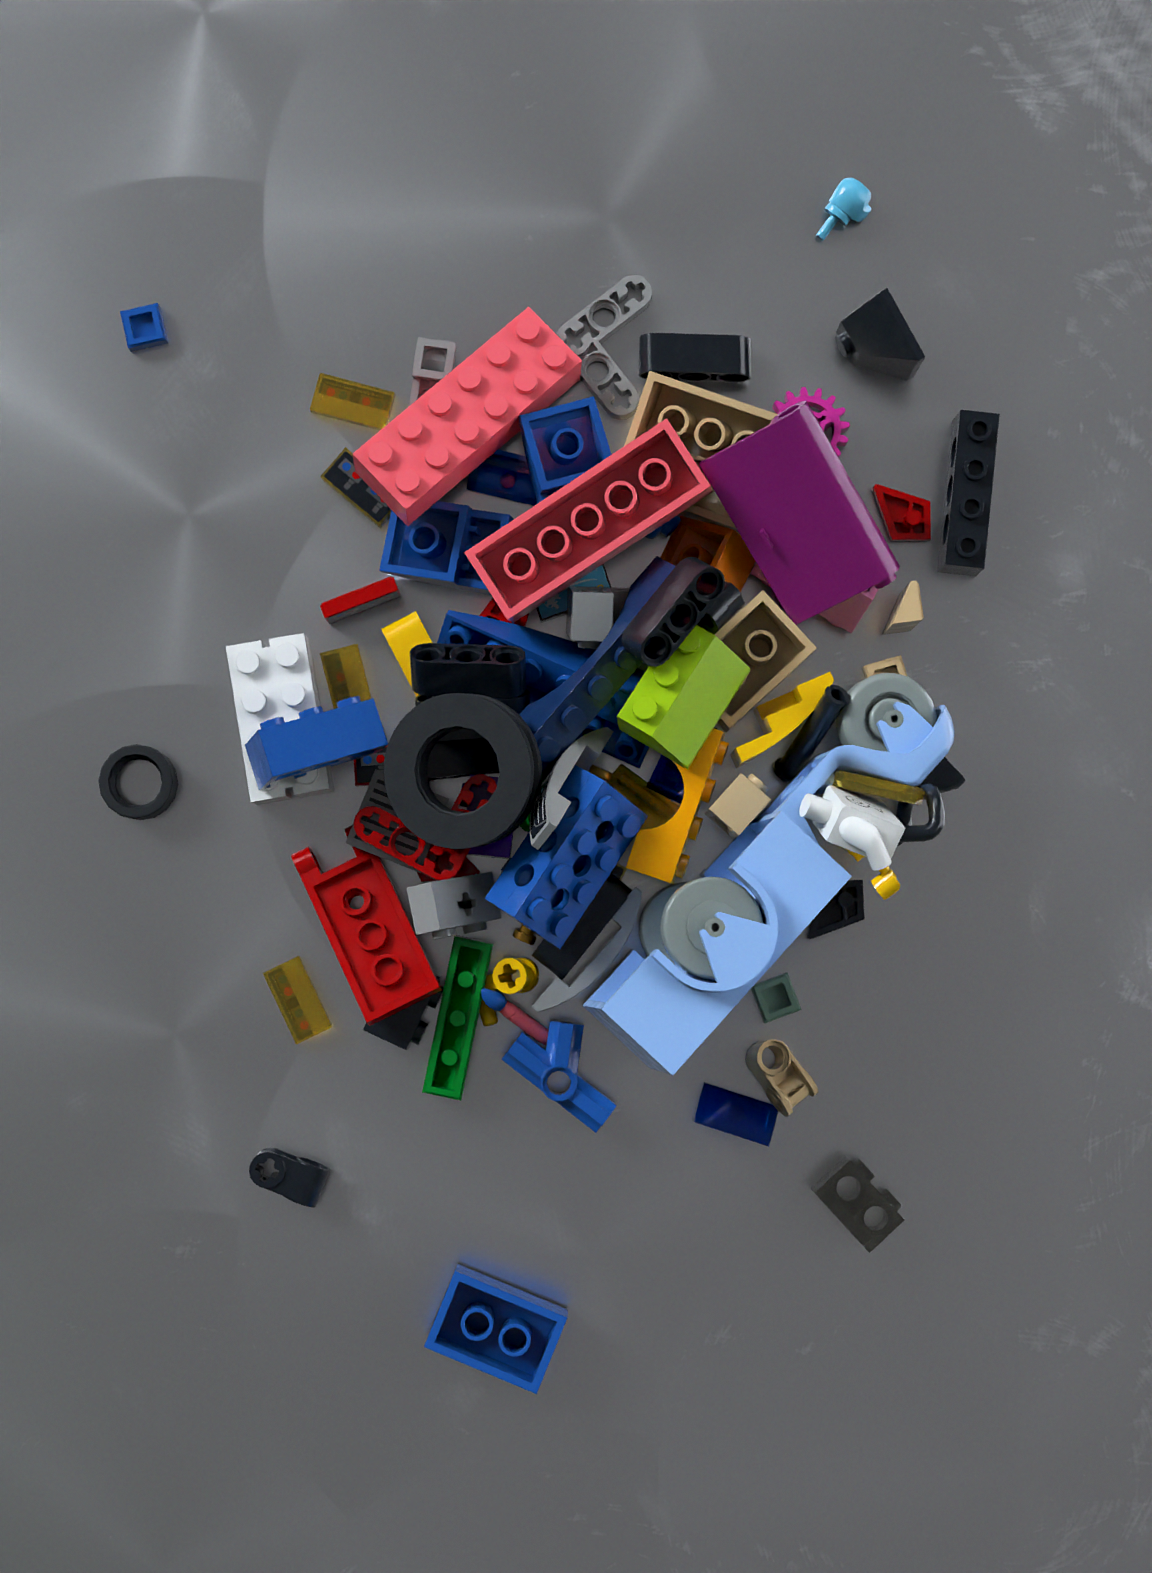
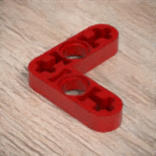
M484 774L470 777L464 784L451 810L463 813L470 812L458 808L462 801L469 807L474 797V793L469 788L472 785L479 787L483 782L488 785L487 793L493 795L497 787L496 782L490 776ZM482 799L476 809L487 803L488 800ZM368 806L361 809L355 815L353 822L354 831L362 841L437 881L453 878L471 849H450L434 845L429 852L439 857L443 852L450 854L449 862L454 865L451 871L444 869L441 874H438L434 871L436 864L425 858L423 866L415 862L423 853L426 842L418 836L416 837L419 841V846L415 853L403 855L397 851L395 847L396 838L402 833H412L398 817L381 808ZM373 814L380 817L378 823L388 830L391 822L399 826L391 834L388 846L380 843L385 838L381 833L373 831L370 836L363 833L365 826L360 823L363 817L370 819Z

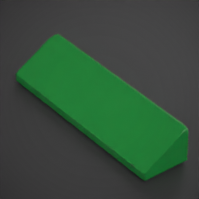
M460 935L454 936L422 1093L462 1100L482 1003L481 990L485 988L494 945L492 943Z

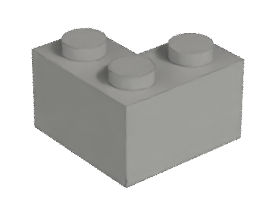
M569 586L567 589L566 633L569 638L578 643L580 648H598L618 619L630 588Z

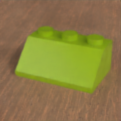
M696 625L664 664L647 668L617 715L619 730L688 770L749 674L750 667L717 636Z

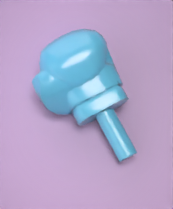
M854 178L843 179L831 196L829 204L825 207V211L830 214V217L817 232L816 236L824 240L838 221L844 226L849 223L850 219L857 222L863 221L872 210L868 204L871 200V192Z

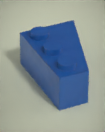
M354 696L337 702L338 708L323 712L322 706H318L298 713L299 719L285 722L283 717H277L260 723L261 729L257 730L245 744L259 791L271 787V782L291 776L297 779L306 776V772L327 766L334 767L380 752L388 745V741L374 698L361 701L360 696Z

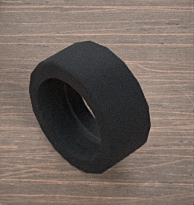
M139 744L121 747L110 754L101 767L98 780L100 794L107 806L120 816L136 820L155 818L166 811L175 799L178 788L176 769L169 758L152 747ZM141 759L149 761L156 766L160 772L162 784L160 792L154 800L148 804L136 806L128 804L120 797L116 788V778L123 765L132 760Z

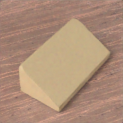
M911 581L898 595L884 628L883 635L910 632L924 618L920 588L917 581Z

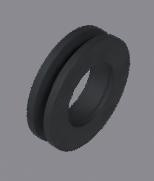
M450 693L439 695L420 703L399 722L386 749L384 782L393 810L402 823L416 836L428 843L444 848L466 849L485 846L507 837L526 820L541 786V756L538 744L529 726L512 708L499 700L484 695ZM460 729L475 731L489 741L497 754L500 771L496 790L489 801L475 811L467 813L450 810L438 801L429 786L427 774L430 752L438 740L449 732Z

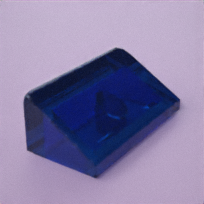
M498 449L469 474L466 488L468 490L533 506L537 504L526 457L523 455Z
M704 1082L692 1121L769 1147L778 1110L773 1104Z

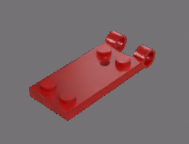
M352 825L344 829L347 838ZM308 846L292 854L291 858L366 1023L371 1026L442 991L381 858L352 846L357 857L323 873L313 851ZM355 896L364 898V904L360 909H352L350 906V902Z

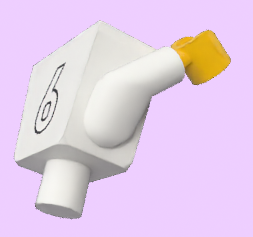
M832 785L825 789L822 798L810 793L804 796L799 809L800 816L812 820L825 840L845 848L857 862L863 857H867L872 870H879L880 872L878 876L871 880V883L884 900L895 894L900 889V883L889 865L905 827L882 800Z

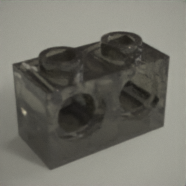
M845 1156L811 1190L870 1253L904 1221L897 1212L902 1205L887 1189L880 1193L871 1184L870 1181L875 1175L860 1159L853 1164ZM846 1176L854 1177L856 1180L855 1192L847 1197L839 1196L837 1193L839 1180ZM873 1206L881 1207L883 1210L882 1221L876 1226H867L864 1222L865 1212Z

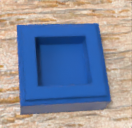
M158 303L120 311L130 352L168 344L161 308Z

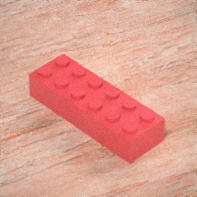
M528 306L352 454L355 472L409 526L520 431L519 415L548 408L580 380L582 360Z
M666 418L464 553L506 619L514 623L713 491L704 474Z

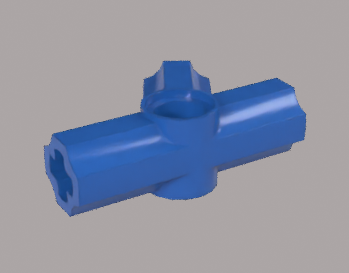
M550 1020L546 1050L522 1032L501 1060L539 1088L549 1099L557 1102L596 1133L617 1105L578 1075L584 1025ZM557 1071L566 1073L571 1081L569 1088L562 1093L552 1091L547 1083L549 1076Z

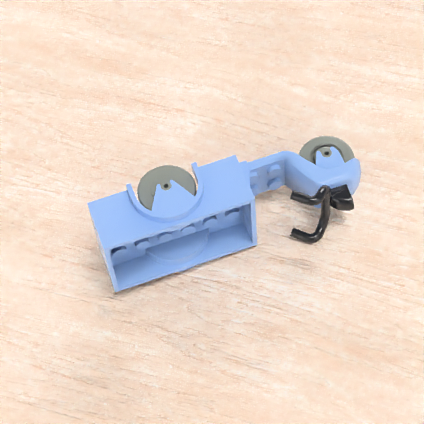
M880 673L870 676L850 688L847 692L850 698L849 702L836 718L837 734L842 746L813 757L777 798L738 837L733 839L707 869H704L699 874L702 878L668 885L657 891L648 900L639 921V938L647 958L644 959L635 950H630L626 954V958L582 1006L649 1068L673 1076L852 877L820 847L806 819L800 816V805L806 794L816 795L818 793L822 795L825 789L837 779L835 775L889 792L903 791L899 797L896 817L905 827V830L897 846L904 842L932 840L940 834L945 825L946 818L941 793L958 789L965 782V778L945 758L954 742L955 735L950 713L945 705L935 708L929 694L916 681L897 673ZM926 800L929 814L928 823L925 825H912L914 803Z

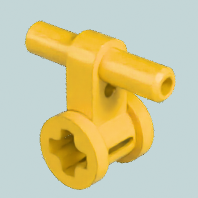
M505 958L496 964L493 974L487 975L485 988L493 991L499 990L505 994L529 992L538 983V967L528 958ZM517 970H519L521 977H518L515 979V981H513L512 974L516 973ZM482 999L480 1016L483 1026L487 1027L497 1024L496 1011L489 1008Z

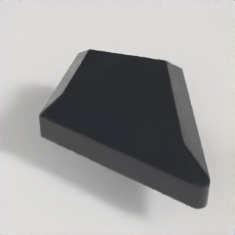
M848 880L811 921L807 934L808 939L819 937L865 919L863 880Z

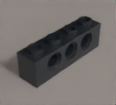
M960 410L952 421L937 571L939 573L977 576L985 569L1000 414Z

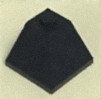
M888 288L876 294L844 318L836 331L838 336L835 337L840 352L845 358L850 356L853 364L858 367L907 381L914 377L925 359L922 349Z

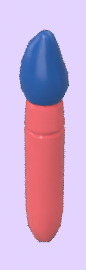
M486 988L481 990V997L489 1008L499 1011L505 1018L543 1045H547L548 1029L519 1007L507 1001L500 992Z

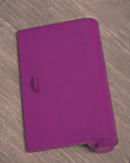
M806 400L790 406L776 415L769 425L699 463L780 604L795 625L872 586H875L876 589L883 588L897 578L895 573L899 570L900 566Z

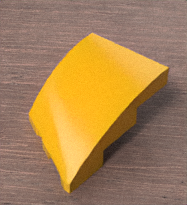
M831 672L796 686L791 692L755 707L753 712L764 735L733 750L730 756L736 769L781 741L814 711L826 687H830L834 682Z

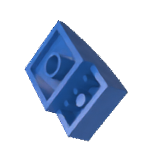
M594 396L519 415L525 457L537 504L612 455Z
M437 501L407 526L391 510L379 571L429 584L491 595L464 552L514 520V518L509 514L475 510L469 505Z

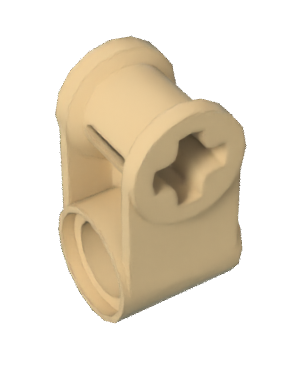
M777 1039L761 1041L753 1044L748 1049L746 1064L749 1070L765 1090L770 1102L783 1116L788 1117L792 1114V1108L808 1095L813 1097L818 1093L817 1085L812 1077L801 1067L788 1046ZM765 1048H769L775 1055V1063L771 1069L767 1068L762 1062V1053Z

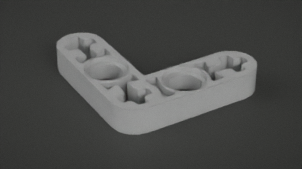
M629 275L623 278L563 324L557 333L566 344V335L571 333L574 337L578 336L585 329V325L581 322L587 321L590 331L596 337L592 338L589 331L582 336L580 348L577 349L574 345L569 346V348L582 360L580 380L607 414L617 420H626L634 415L638 407L639 396L636 388L601 344L644 312L650 305L652 287L649 281L640 275ZM632 287L634 290L643 289L641 293L642 301L638 302L633 298L624 304V311L627 312L625 315L622 314L619 305L612 300L616 297L619 304L624 301L628 296L627 288ZM601 308L610 309L615 315V321L608 327L598 326L593 320L594 313ZM594 361L605 363L609 369L608 375L602 380L596 381L591 379L586 372L590 363ZM614 378L619 380L614 383V389L620 396H625L626 394L630 396L628 399L629 407L626 409L621 405L616 408L612 406L615 397L609 388H607L604 394L600 392V390L608 387Z

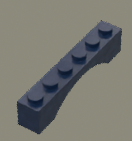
M656 556L630 586L626 602L618 619L592 656L559 687L541 699L527 705L519 714L529 726L538 744L542 762V773L546 774L565 750L576 740L641 665L642 661L624 649L622 644L623 632L676 567L673 564ZM676 607L672 610L671 615L675 612ZM650 639L646 642L645 647L649 644Z

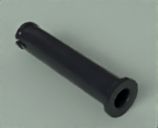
M838 685L826 687L814 711L810 714L784 756L774 762V773L782 781L790 783L805 767L844 706L848 704L850 698L845 689Z

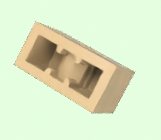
M740 773L704 814L732 839H735L771 801L765 794L769 788L755 775L750 774L748 777H745Z

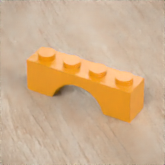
M715 728L712 730L688 770L675 763L682 775L684 784V795L680 808L665 824L656 828L638 831L625 868L674 884L676 877L683 879L690 860V856L684 854L689 839L696 841L703 822V818L697 816L702 801L710 802L715 788L716 780L710 779L715 764L722 766L729 747V743L723 741L725 736L723 731Z

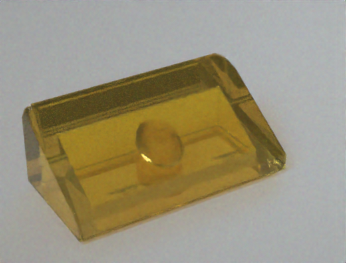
M620 764L613 772L610 781L607 780L609 785L648 815L639 830L652 829L665 824L680 808L623 764Z

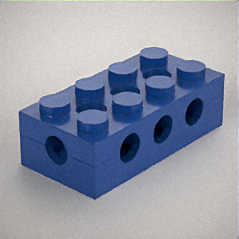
M574 765L558 792L569 800L571 804L556 829L539 850L531 846L529 831L485 897L487 901L559 949H561L572 933L574 927L648 817V815L606 781L577 765Z

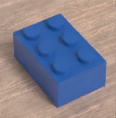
M457 1264L424 1347L537 1394L568 1318V1309Z

